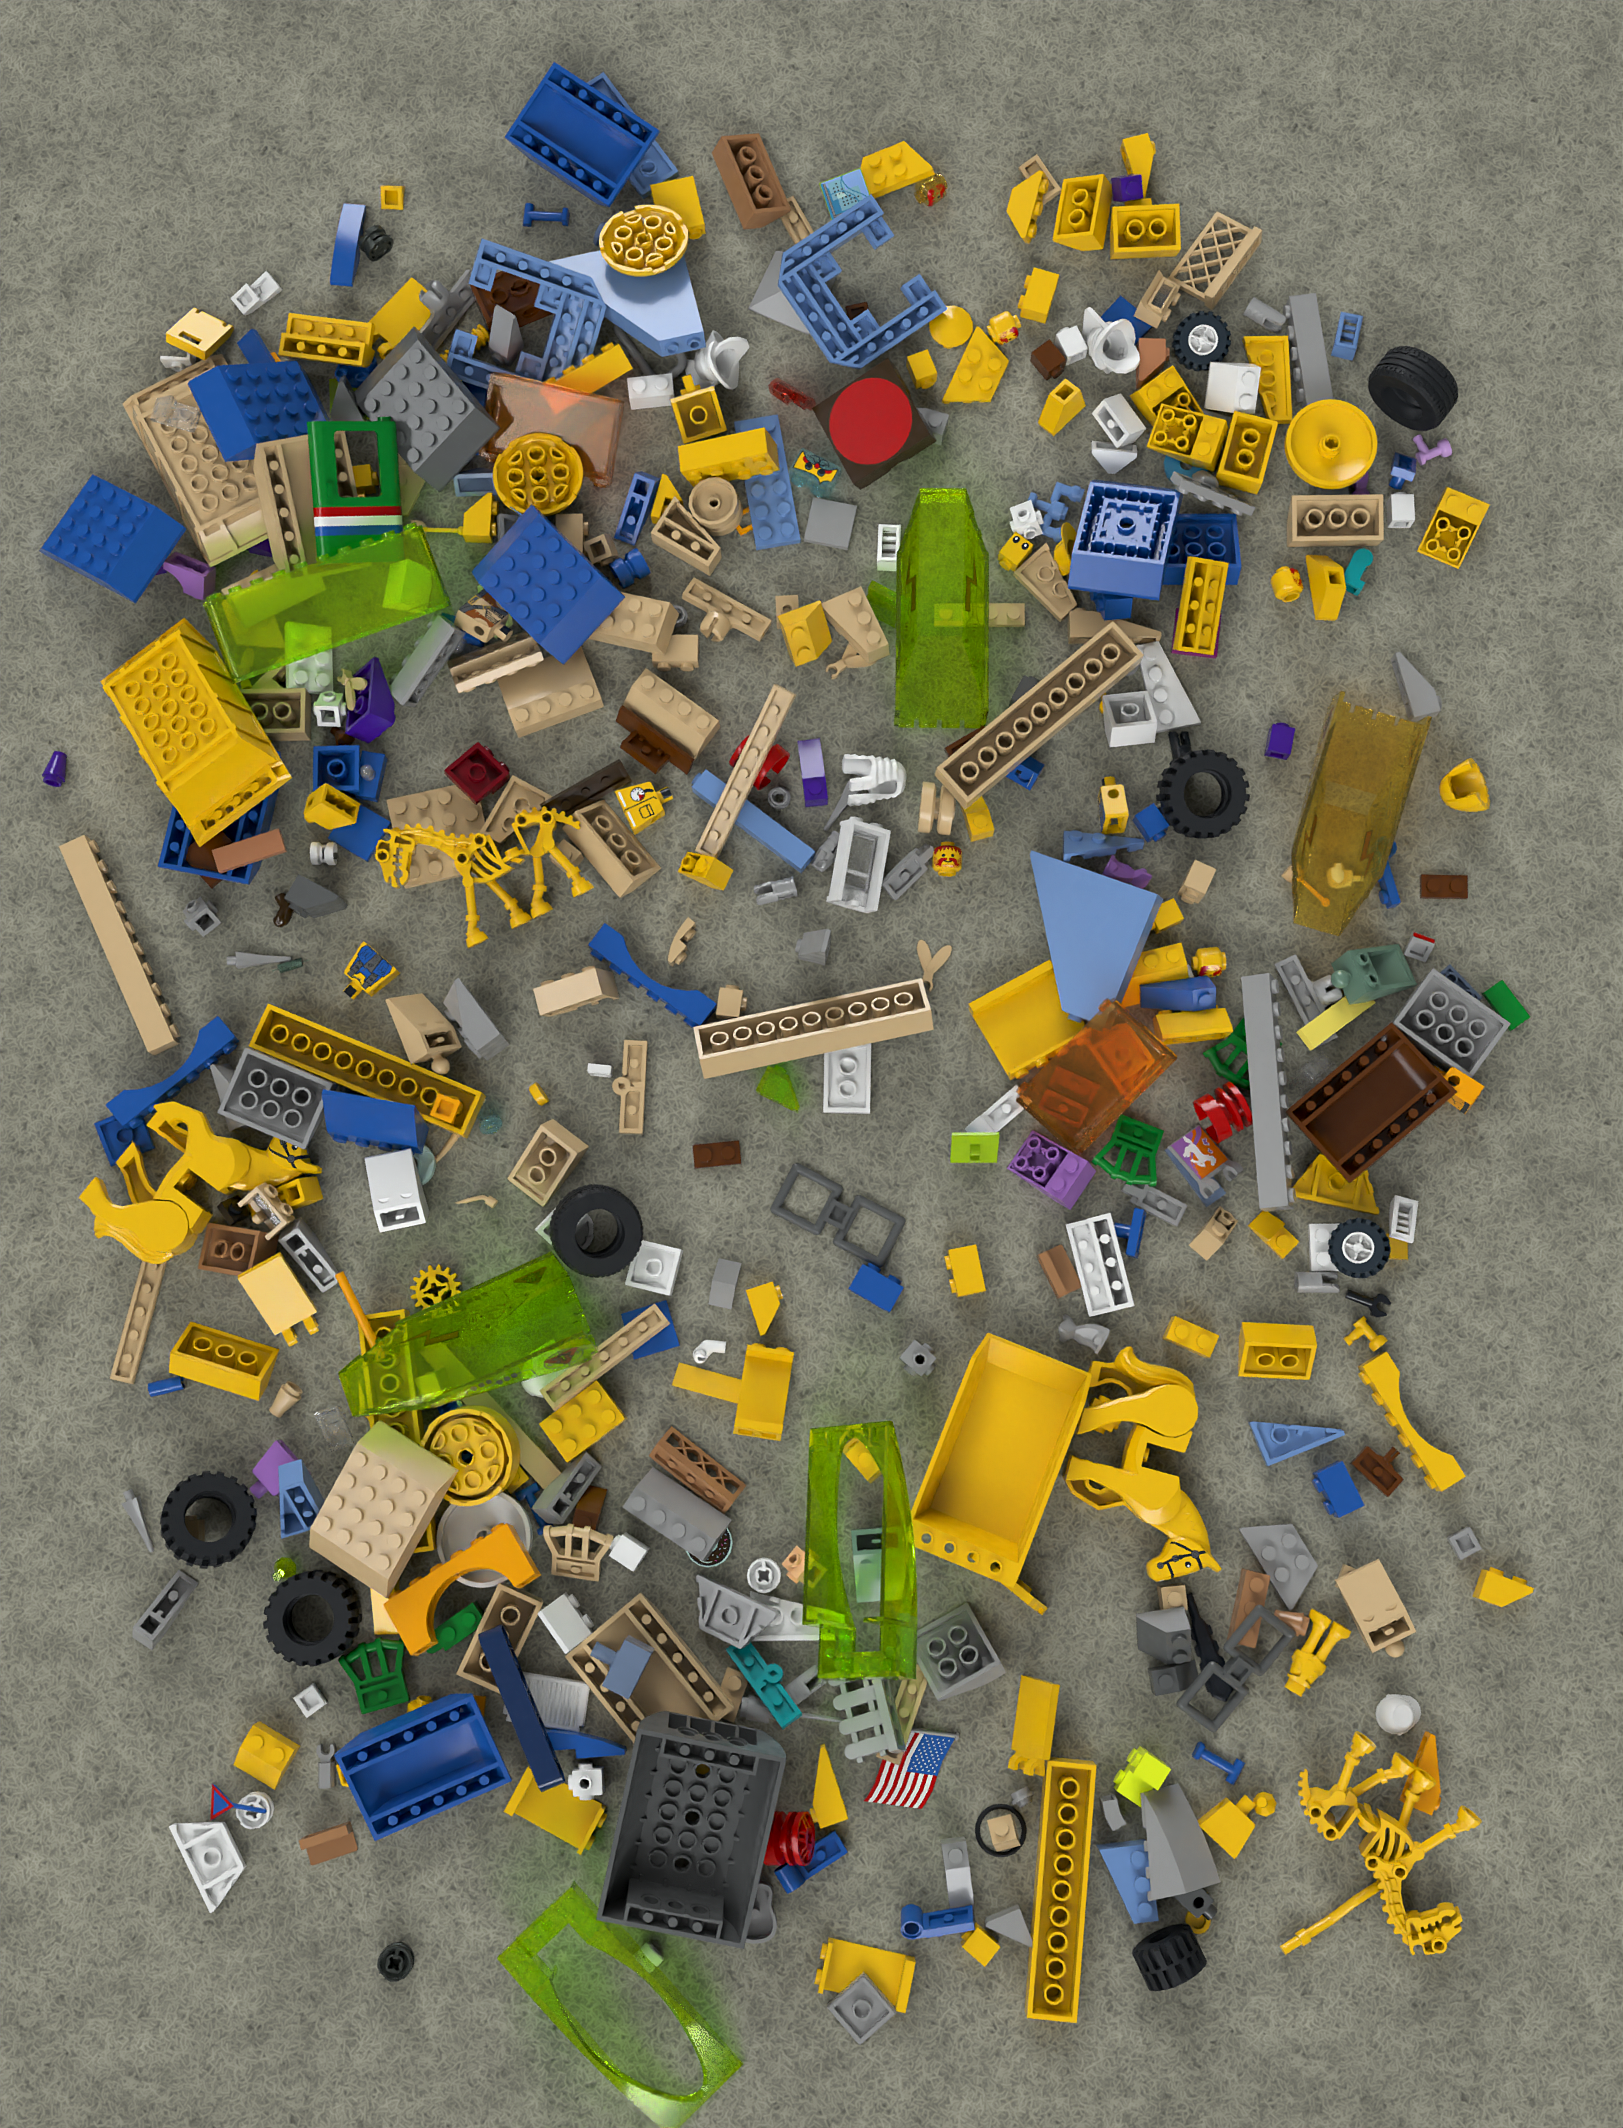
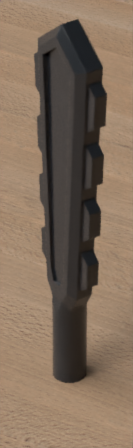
M1192 1592L1187 1593V1605L1192 1628L1191 1639L1196 1641L1195 1653L1196 1656L1201 1658L1200 1670L1202 1672L1211 1661L1223 1667L1226 1663L1223 1656L1218 1654L1220 1648L1217 1641L1211 1637L1213 1633L1212 1628L1201 1618ZM1214 1673L1205 1683L1207 1692L1211 1693L1212 1697L1224 1702L1228 1700L1233 1691L1229 1684Z

